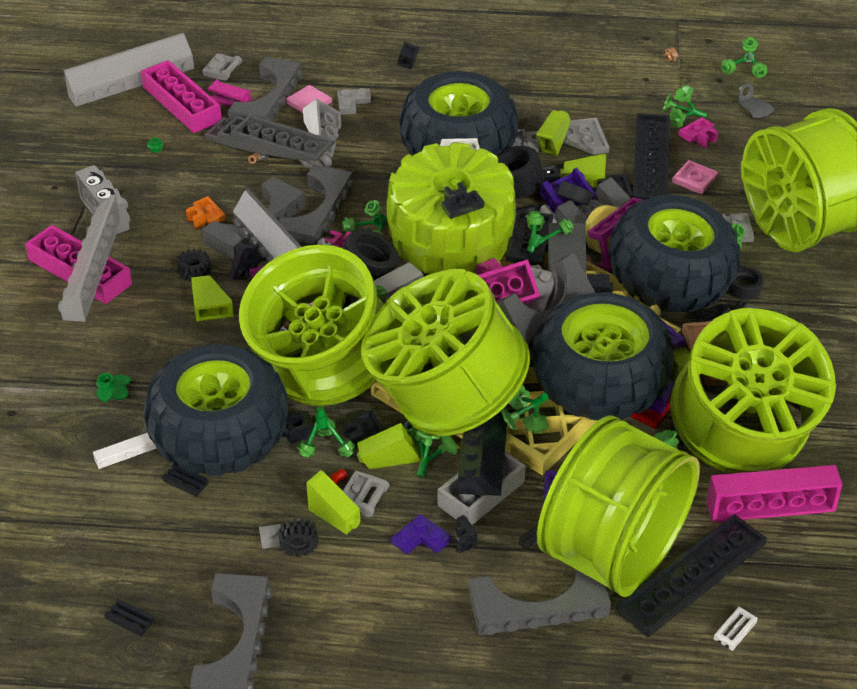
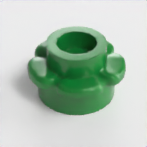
M154 137L148 141L147 147L151 152L157 153L163 149L164 143L161 139Z

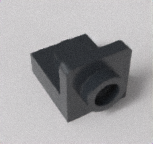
M465 515L458 517L457 527L455 528L458 536L456 538L458 553H462L477 546V531Z

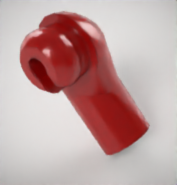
M342 468L328 477L336 484L347 478V473Z

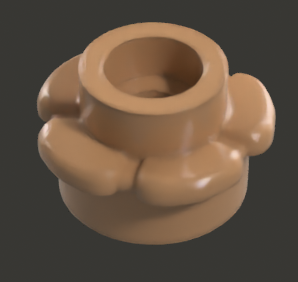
M672 47L667 48L664 57L668 62L672 61L674 63L678 58V53Z

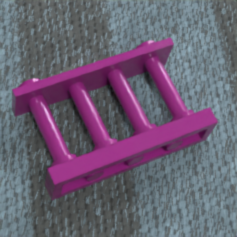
M633 197L587 231L588 237L599 241L602 260L595 266L607 272L612 271L606 239L612 235L616 223L626 213L628 208L642 199Z

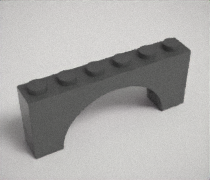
M265 57L259 65L260 78L271 82L275 88L265 97L255 101H234L228 110L229 119H233L235 116L246 118L250 114L273 121L278 116L280 109L284 107L286 98L291 96V92L303 77L301 63Z
M313 164L307 174L308 188L322 194L325 198L324 202L320 207L307 215L290 218L280 217L278 220L301 247L318 245V241L323 238L325 232H328L329 225L335 220L336 213L341 210L343 201L347 200L349 191L354 187L352 172Z
M274 176L261 185L262 198L270 204L267 210L277 221L280 217H292L305 206L303 191ZM212 221L201 230L205 245L233 260L240 244H251L250 239H246L242 230L237 229L235 224H223Z
M574 253L561 257L550 265L555 280V292L551 304L545 311L541 312L530 309L520 301L516 293L496 302L509 322L523 336L527 345L532 343L531 339H536V333L544 318L549 316L559 304L568 299L577 298L582 294L595 293Z
M577 569L575 573L576 580L569 590L559 597L542 602H525L513 599L502 593L494 585L490 576L469 579L468 593L478 635H492L505 631L513 632L518 629L559 625L573 621L580 622L593 618L601 619L609 616L611 601L605 585Z
M215 573L211 590L213 604L224 606L235 612L242 620L244 629L240 641L227 656L210 664L194 665L190 688L254 689V679H252L253 673H257L258 669L256 655L261 653L262 642L259 640L260 636H264L265 622H263V619L268 617L269 605L267 604V599L272 597V586L268 584V577Z

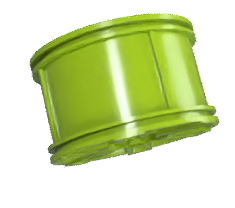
M826 108L809 114L803 121L785 127L772 126L759 130L750 137L746 144L741 162V178L748 203L760 229L766 235H769L781 248L791 252H800L815 246L822 238L838 232L857 231V122L841 110Z
M448 269L436 272L399 289L377 312L361 344V355L368 371L395 400L409 423L415 429H421L424 433L433 436H449L466 432L485 423L499 413L513 399L522 386L530 363L529 348L525 339L502 312L486 282L478 275L465 269ZM476 331L465 344L461 336ZM430 362L435 367L420 374L424 366Z
M742 308L732 310L711 321L695 341L689 361L680 371L671 392L670 409L673 424L687 448L700 460L715 469L729 474L779 470L798 455L805 445L810 432L822 421L828 412L836 390L834 369L823 345L803 324L780 313L764 309ZM704 374L728 382L726 390L710 401L701 385L699 375ZM732 398L738 399L739 402L726 414L719 410L720 407ZM785 400L800 406L801 425L798 427L795 425ZM772 410H774L783 430L781 432L778 431ZM744 411L747 413L757 412L764 432L748 429L734 421Z

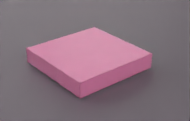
M308 85L286 98V103L303 113V108L316 98L327 105L332 103V98Z
M688 160L672 177V183L703 194L718 178L719 172Z

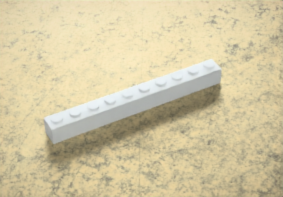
M148 433L94 451L93 455L98 468L101 469L154 450L156 446L149 438Z

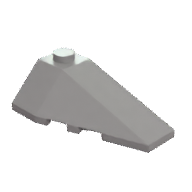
M317 98L303 108L304 123L309 133L332 140L338 138V130L341 128V114L339 111ZM334 143L324 153L329 158L333 157L336 144Z

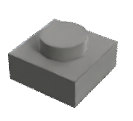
M280 524L259 527L262 549L280 546Z

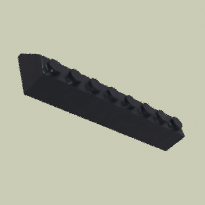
M509 404L504 409L506 408L509 411ZM501 411L485 423L463 432L458 473L459 494L501 496L508 425Z

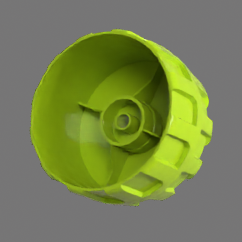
M452 142L450 146H439L437 143L424 146L421 152L413 156L408 154L401 159V166L397 172L391 173L387 197L389 235L401 259L407 263L410 262L425 274H433L448 269H465L476 274V265L493 258L499 261L507 252L508 241H510L513 233L516 214L514 180L509 168L505 164L499 163L496 155L483 148L478 150L472 149L467 143ZM461 182L467 189V193L476 190L484 201V208L450 219L442 209V201H445L444 188L447 186L451 190H458L457 183Z

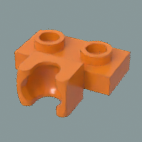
M208 196L193 202V206L186 209L187 221H193L194 229L206 225V222L210 224L212 221L220 223L226 220L223 211Z

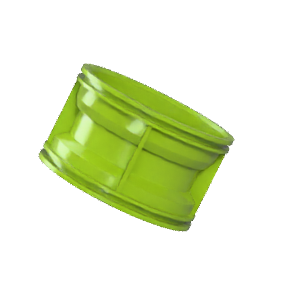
M310 245L293 249L276 257L254 276L241 300L239 309L240 328L245 340L254 353L267 363H270L275 373L278 372L289 399L311 406L338 404L360 395L377 381L363 362L361 344L373 318L384 303L377 297L374 280L361 259L340 247ZM346 296L360 299L342 309ZM288 320L291 323L289 330L280 331ZM299 352H302L301 357H291Z
M609 415L601 418L577 441L552 482L538 523L537 541L540 550L607 586L622 597L630 596L635 590L646 583L658 569L674 544L687 518L699 481L700 465L698 459L646 434L615 416Z

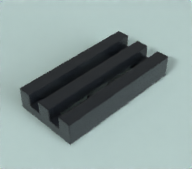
M173 464L172 469L169 468L167 470V475L164 474L162 476L164 482L195 497L208 485L207 478L181 469L178 464Z
M120 599L115 601V606L112 605L110 607V612L107 611L104 614L106 620L141 637L155 621L153 615ZM115 614H118V615H120V616L126 618V620H124V619H122V618L116 616ZM135 622V623H137V624H139V625H141V626H143V627L140 628V627H138V626H136V625H134V624H132V623Z

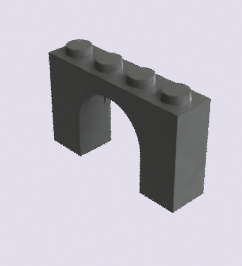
M612 177L598 184L595 196L603 205L619 208L631 199ZM569 200L557 207L554 218L557 222L565 218L566 220L569 219L572 223L586 224L588 216L583 214L572 200Z

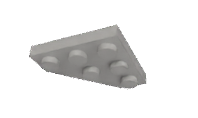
M597 117L571 120L563 143L592 155L609 153V145Z

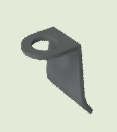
M743 84L739 89L738 103L747 109L753 118H763L774 111L772 105L753 97L754 89L752 84ZM749 87V93L743 96L744 88Z

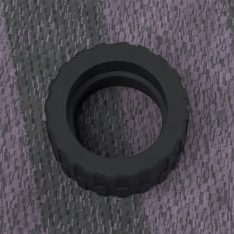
M523 145L506 148L496 155L498 162L505 164L513 176L515 199L529 196L536 192L544 183V172L539 155L534 148Z
M361 229L353 231L343 246V249L355 254L362 260L374 281L392 272L399 260L398 251L392 242L385 236L371 230Z

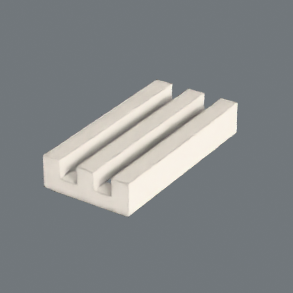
M738 606L714 634L713 639L716 641L720 640L724 646L727 644L729 649L733 651L757 623L758 618ZM740 614L743 615V617L738 621V623H736L732 630L726 636H724L723 634L740 616ZM748 619H750L748 623L742 628V630L736 635V637L733 640H731V638L737 633V631L743 626V624Z

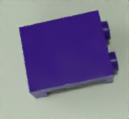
M577 167L573 169L571 174L555 182L549 183V181L542 183L539 190L540 195L547 205L550 206L554 214L558 206L570 200L557 194L562 181L593 192L591 200L595 196L593 187L588 184L584 174ZM572 200L576 206L581 204Z

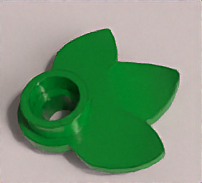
M103 373L99 375L96 381L98 388L96 392L97 397L105 403L111 398L115 400L126 399L129 393L125 386L132 379L122 374L113 376L110 373Z

